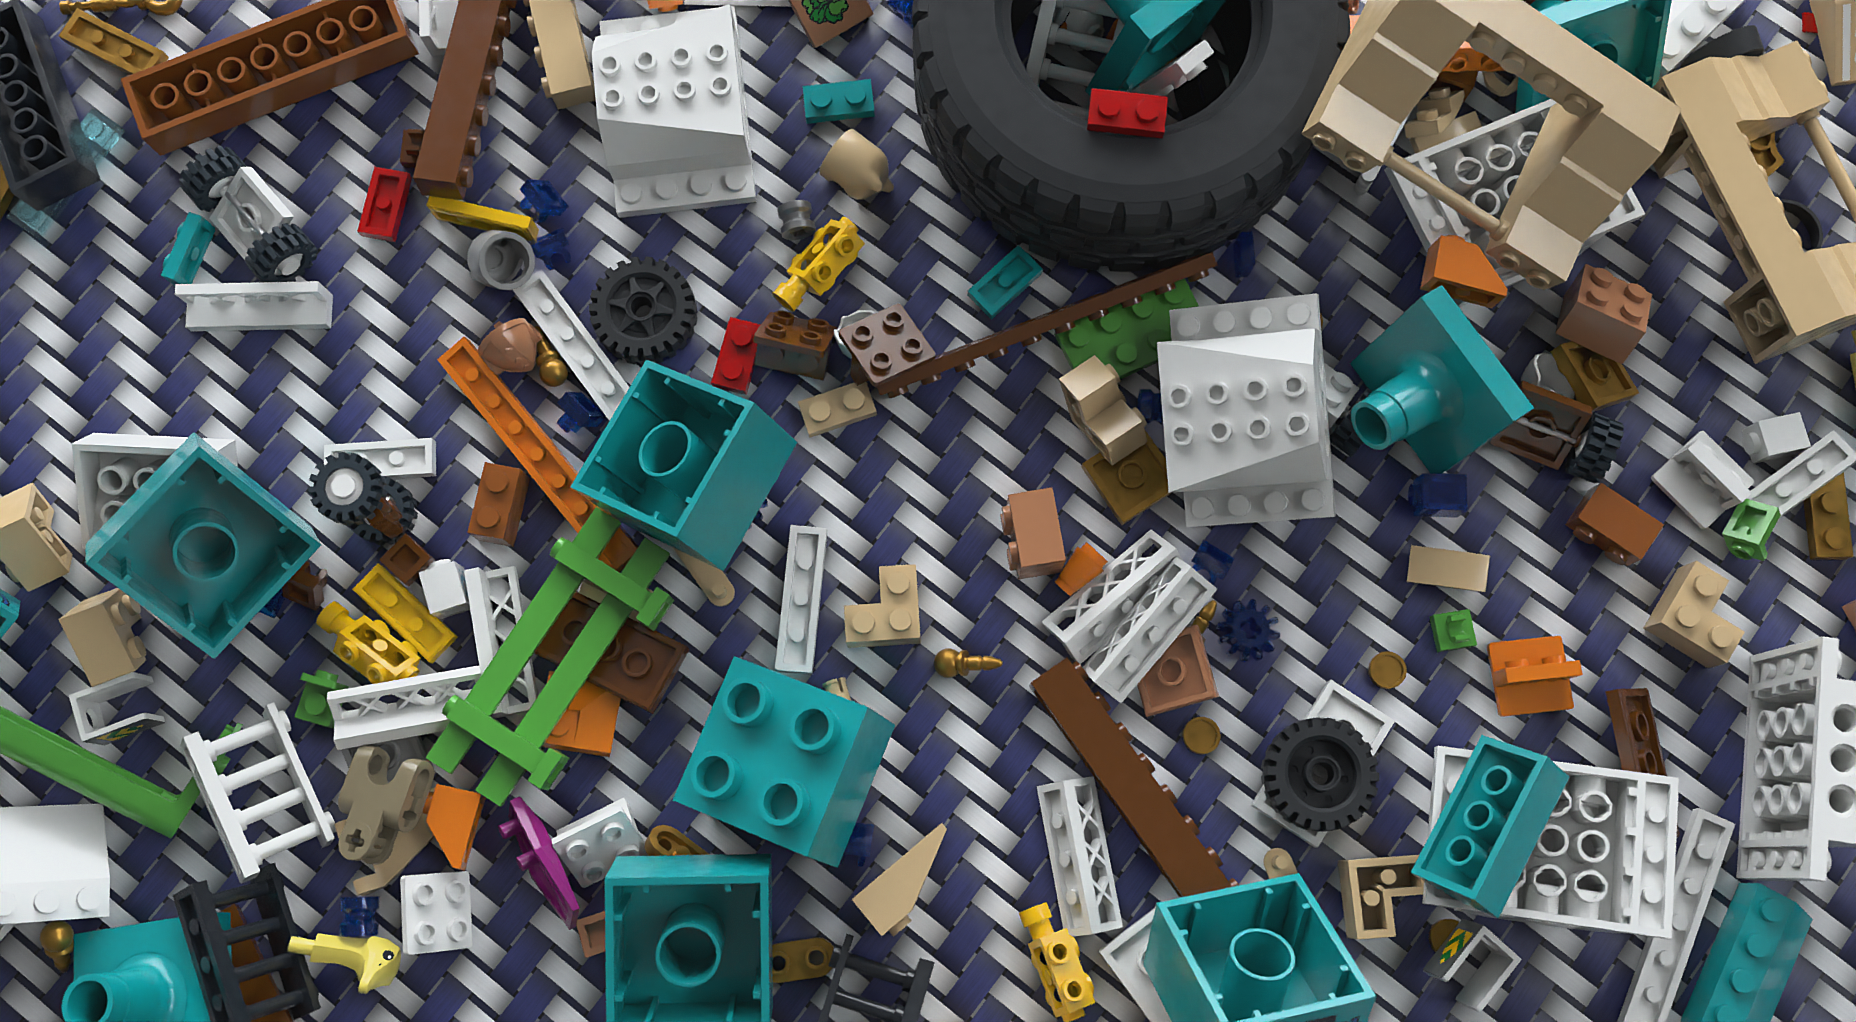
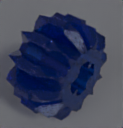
M1254 599L1248 601L1246 608L1240 600L1234 602V611L1226 608L1221 613L1227 622L1222 621L1216 624V629L1227 632V634L1218 638V643L1225 644L1230 642L1232 646L1226 652L1228 656H1232L1237 650H1240L1239 658L1241 662L1248 661L1250 653L1256 661H1260L1263 659L1262 650L1271 653L1275 649L1270 640L1280 638V632L1270 629V627L1279 622L1278 618L1272 617L1267 620L1265 615L1269 612L1270 607L1265 605L1259 611H1256L1257 603ZM1247 623L1250 624V630L1256 631V634L1249 639L1246 638V632L1240 630Z

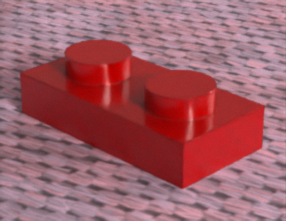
M1092 88L1087 130L1163 139L1168 97Z
M374 167L357 230L362 237L396 242L412 177L408 172Z
M733 317L729 318L711 380L712 386L747 395L755 368L757 343H754L753 339L761 324Z

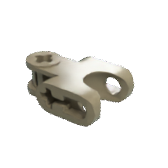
M372 744L363 745L357 749L338 799L340 811L348 815L338 842L339 851L343 857L352 861L362 860L372 865L381 864L389 858L393 851L398 831L405 833L413 830L420 819L435 774L434 767L428 761L407 759L402 762L397 774L388 783L387 771L390 762L388 753L379 746ZM352 838H357V839H359V841H358V842H354V841H352L351 839H352ZM374 845H380L381 848L376 849L374 848Z

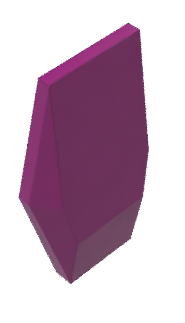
M519 796L510 801L508 817L510 821L499 825V832L504 840L513 835L516 836L522 855L516 857L520 870L525 871L528 869L534 883L568 929L571 930L577 924L579 905L544 824Z

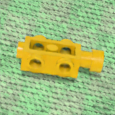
M843 216L839 221L831 219L825 227L819 228L814 234L813 241L806 249L793 257L791 266L786 271L791 277L786 283L781 282L772 293L773 297L786 309L794 312L803 302L801 297L807 291L818 296L828 291L834 285L836 277L857 258L858 252L865 245L863 240L856 234L859 231L857 226ZM828 234L829 239L827 243L824 244V237ZM806 260V267L801 270V264Z
M336 601L328 604L317 617L316 624L328 634L334 633L337 635L333 652L342 661L348 663L364 675L372 684L418 676L419 669L417 667L421 658L418 656L417 649L412 643L408 641L400 642L390 635L389 628L383 621L378 619L372 621L366 615L355 621L348 615L349 611Z
M1047 902L1018 913L1023 927H1028L1033 941L1028 943L1032 954L1031 962L1038 970L1046 991L1045 999L1052 1007L1055 1018L1062 1016L1063 1022H1070L1085 1016L1083 1008L1096 1003L1093 997L1094 986L1091 978L1083 971L1079 960L1080 950L1075 938L1069 935L1067 928L1054 933L1049 920L1052 915ZM1041 952H1043L1047 965L1043 964L1040 960ZM1055 989H1057L1061 1002H1058L1054 997Z

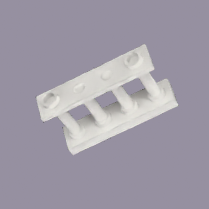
M1042 0L1026 71L1038 87L1040 79L1047 80V77L1088 86L1095 73L1051 63V59L1045 58L1048 44L1055 45V42L1107 54L1124 25L1104 0ZM1065 6L1117 18L1118 22L1114 39L1110 40L1059 28V24L1053 23L1056 10H1063ZM1053 101L1069 113L1088 121L1089 109Z
M274 702L266 705L262 713L265 719L264 722L210 742L209 739L203 741L198 731L183 737L180 745L241 884L257 877L260 872L258 866L263 864V859L316 836L321 847L324 848L332 843L335 839L333 833L337 832L330 812H323L289 737L288 732L291 731L289 719L283 710L278 712ZM272 735L280 755L229 776L217 774L212 763L217 760L216 756ZM287 768L295 789L243 811L239 808L233 810L228 796L232 795V790ZM302 802L311 823L256 846L255 843L248 844L243 833L244 830H247V825Z

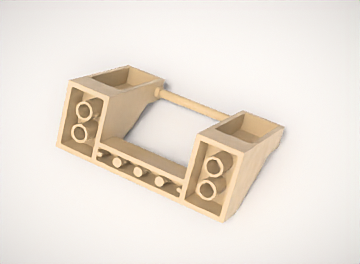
M1367 0L1301 134L1310 139L1318 149L1328 151L1341 159L1345 166L1351 170L1360 171L1364 174L1377 165H1386L1488 231L1491 239L1485 253L1496 259L1500 266L1513 270L1526 278L1527 283L1531 286L1546 290L1567 281L1583 243L1619 205L1626 192L1663 153L1682 108L1523 0ZM1465 41L1475 51L1484 53L1499 63L1505 71L1515 74L1530 84L1538 93L1545 94L1557 102L1551 106L1499 220L1393 152L1394 147L1391 146L1401 123L1436 81L1439 73Z
M1797 40L1758 57L1741 55L1732 58L1708 57L1662 76L1653 89L1682 109L1663 153L1655 160L1653 166L1660 179L1690 167L1738 259L1748 282L1723 302L1754 363L1758 364L1856 324V242L1837 244L1833 247L1804 252L1800 235L1790 227L1785 217L1782 201L1774 196L1767 183L1768 176L1765 169L1757 164L1751 153L1750 141L1798 123L1799 126L1804 125L1856 223V189L1817 119L1821 116L1819 111L1830 100L1826 85L1818 79L1812 68L1809 54L1802 50Z

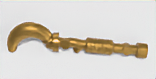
M68 0L60 1L59 7L63 15L73 14L77 8L82 11L104 12L138 6L140 10L148 9L158 16H168L178 11L183 0H166L163 2L155 0H91L88 2L77 1L75 3Z

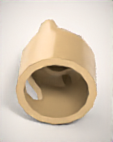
M853 128L846 131L835 142L820 167L819 174L827 181L837 182L844 188L848 196L856 200L867 199L879 191L890 192L894 189V185L888 178V159L885 154Z

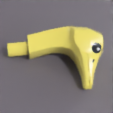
M318 933L315 940L292 936L288 947V952L311 956L310 962L335 963L355 970L360 981L358 991L361 994H367L370 990L381 986H389L399 970L401 961L400 947L388 939L376 936L354 938Z

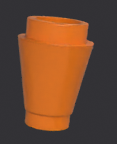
M1086 542L1081 548L1077 546L1055 583L1071 597L1074 592H1077L1104 572L1102 568L1108 561Z

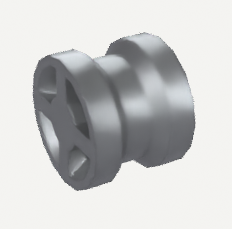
M789 201L777 208L778 217L783 221V226L780 228L782 238L799 240L810 237L816 232L815 223L810 220L812 207L809 201Z

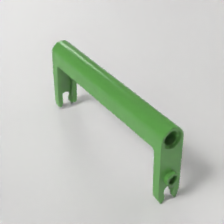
M0 706V754L170 839L201 793L194 776H192L180 794H173ZM238 722L235 727L227 724L218 739L240 731L243 724ZM226 753L216 756L217 760L212 762L218 775L222 774L231 759L225 756Z

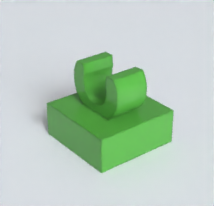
M1470 609L1430 616L1437 653L1477 646Z

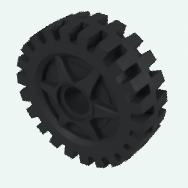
M639 257L630 258L631 263L627 264L622 260L617 263V269L613 270L611 267L605 271L606 277L604 279L600 277L596 282L597 290H592L590 296L592 303H589L591 324L601 343L620 360L623 358L627 363L635 364L639 362L641 365L646 360L654 361L656 364L664 362V357L669 356L671 359L677 355V349L683 350L687 345V338L691 339L694 334L693 327L697 324V305L694 294L684 276L674 266L670 267L667 262L661 259L656 262L653 257H645V260L641 261ZM640 307H652L648 315L644 317L636 316V312Z
M1308 718L1286 727L1274 737L1272 743L1267 747L1266 755L1261 765V769H1263L1261 781L1265 786L1266 791L1264 793L1266 798L1272 803L1271 807L1276 813L1281 814L1282 818L1288 823L1310 831L1326 832L1338 830L1357 821L1363 816L1362 814L1365 811L1369 810L1372 805L1371 800L1373 797H1376L1378 788H1376V782L1379 781V772H1376L1378 762L1377 758L1371 754L1373 749L1369 742H1364L1362 739L1363 735L1357 730H1352L1350 725L1338 722L1332 718ZM1315 764L1322 765L1327 771L1328 778L1323 785L1317 784L1312 778L1311 771Z

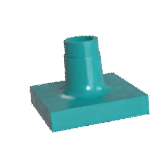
M1104 0L1123 23L1124 27L1088 84L1085 92L1090 96L1092 88L1123 92L1132 91L1145 79L1198 41L1227 0Z
M1535 0L1530 5L1652 89L1659 81L1672 0H1571L1568 2L1566 0ZM1518 77L1515 113L1551 99L1545 94L1538 93L1530 84Z
M1443 285L1420 297L1350 363L1365 385L1373 391L1367 398L1355 404L1351 411V422L1358 437L1367 446L1376 450H1383L1395 442L1406 439L1434 479L1456 466L1534 409Z
M217 912L221 928L224 931L231 929V913ZM179 917L74 934V981L67 988L62 1001V1014L65 1022H211ZM229 945L227 948L232 961L231 945Z

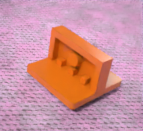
M1561 636L1493 642L1487 645L1499 716L1524 715L1574 708L1569 679L1583 675L1580 660L1566 661Z

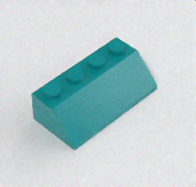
M1481 735L1410 873L1462 903L1499 918L1570 777L1547 756Z
M1739 883L1683 1013L1681 1022H1771L1813 919L1797 902L1760 883Z

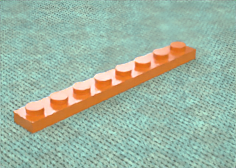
M466 337L461 338L437 359L438 362L574 530L579 533L591 513L598 506L570 487L578 472L503 380L487 366L472 342ZM620 525L598 559L620 572L625 568L638 546Z

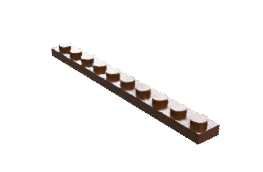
M1204 252L939 354L935 356L933 361L877 386L879 394L881 396L887 393L889 398L902 395L909 391L907 385L917 381H921L922 386L942 379L941 372L953 367L956 373L964 371L976 365L974 359L987 355L989 360L1009 353L1007 347L1021 342L1022 347L1039 342L1042 340L1041 333L1054 329L1056 334L1065 332L1076 327L1075 320L1085 316L1088 317L1089 321L1108 315V308L1121 303L1122 308H1126L1143 301L1142 294L1153 290L1155 295L1171 291L1176 288L1174 282L1186 277L1189 282L1209 276L1208 269L1217 266L1213 252Z

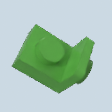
M1745 499L1742 503L1738 504L1722 533L1728 550L1736 557L1744 560L1754 558L1765 561L1768 555L1765 544L1781 515L1779 508L1750 499Z
M317 669L315 676L302 673L300 680L307 683L294 717L334 729V718L327 701V692L348 689L349 686L337 683L339 675Z

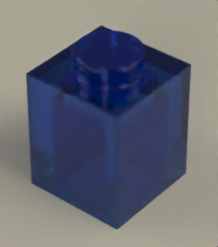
M1422 473L1408 489V502L1410 506H1413L1414 516L1457 518L1468 510L1467 474Z

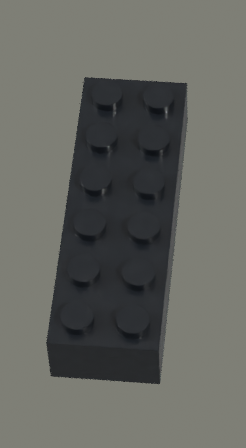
M10 0L0 5V161L11 193L36 211H40L101 179L43 20L21 0Z

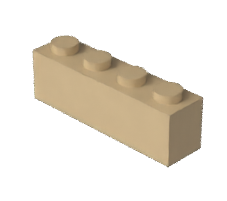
M523 0L525 7L530 6L532 12L531 16H527V22L532 37L537 36L539 46L534 47V52L539 67L545 68L547 77L541 78L546 98H553L558 109L595 101L594 80L575 1Z

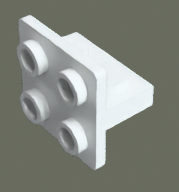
M1700 431L1651 476V480L1701 529L1709 527L1725 510L1742 503L1752 494L1748 488L1754 483V480L1704 431Z
M625 797L557 830V836L551 840L553 848L583 888L604 879L615 858L618 856H648L645 851V841L637 830L631 807Z
M459 871L402 876L400 885L404 955L471 948L473 943L469 872Z

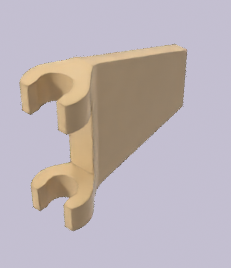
M435 787L430 789V792H434ZM422 811L420 819L413 830L405 833L398 831L391 855L385 862L373 865L374 874L353 881L357 896H365L386 887L435 837L426 823L427 814H423ZM347 819L334 824L338 838L344 829ZM375 844L374 848L380 849L381 846Z

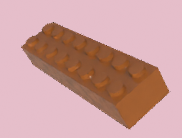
M322 0L121 78V82L142 139L162 156L416 56L419 52L398 0Z

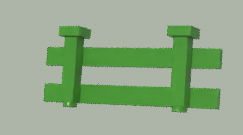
M598 507L591 513L572 542L561 537L554 544L550 551V556L558 561L557 565L466 699L464 700L457 695H453L446 702L442 709V714L451 721L425 757L449 774H453L476 738L485 742L500 752V754L475 791L500 807L503 806L526 770L532 773L527 781L540 789L547 791L550 789L570 758L552 748L544 752L541 750V747L632 611L639 612L636 619L641 624L655 631L674 602V599L668 593L658 587L655 588L653 593L647 590L670 556L668 551L647 538L643 539L621 573L598 559L622 524ZM586 579L607 592V595L521 723L513 732L491 716L582 581Z

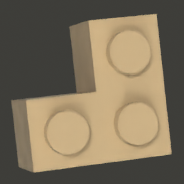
M1094 355L1059 378L1071 420L1111 465H1114L1148 442L1144 430L1147 422L1136 407L1131 409L1126 404V399L1118 388L1120 377L1112 365H1104Z
M33 483L0 498V559L5 564L9 577L14 582H20L28 592L69 573L73 555L51 528L54 509Z
M1697 560L1677 569L1643 627L1648 632L1707 668L1728 663L1745 633L1740 628L1712 612L1729 580Z
M916 564L879 566L881 603L844 605L847 647L921 644Z
M119 588L83 600L58 619L92 687L134 672L146 661L144 643L140 637L134 636L131 630V626L141 618L139 614L141 612L140 604Z
M1419 855L1338 861L1347 938L1358 940L1396 937L1391 897L1423 894L1424 881L1410 873Z

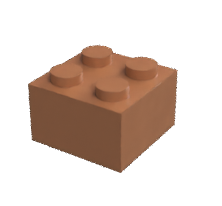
M1585 264L1563 297L1555 333L1623 364L1646 333L1652 294L1638 284H1629L1614 277L1603 268H1594Z
M1053 487L1008 494L1007 505L1002 506L1000 518L1003 535H1010L1011 542L1008 543L1007 549L1010 571H1017L1018 580L1061 573L1066 557Z

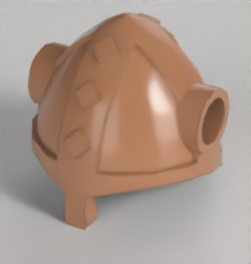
M525 318L513 319L504 324L498 321L494 325L495 329L482 340L478 347V354L498 376L504 371L528 372L533 370L537 356V343L543 339L541 334Z

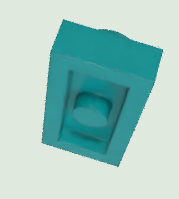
M871 79L803 86L807 124L875 117Z
M188 212L185 221L180 224L177 230V240L171 253L164 259L161 276L174 286L175 284H192L216 230L204 217Z
M1018 245L967 291V296L992 320L1042 274L1043 268Z

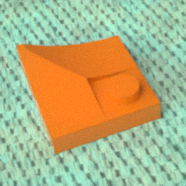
M549 671L548 681L555 671ZM585 681L542 747L610 757L621 698Z

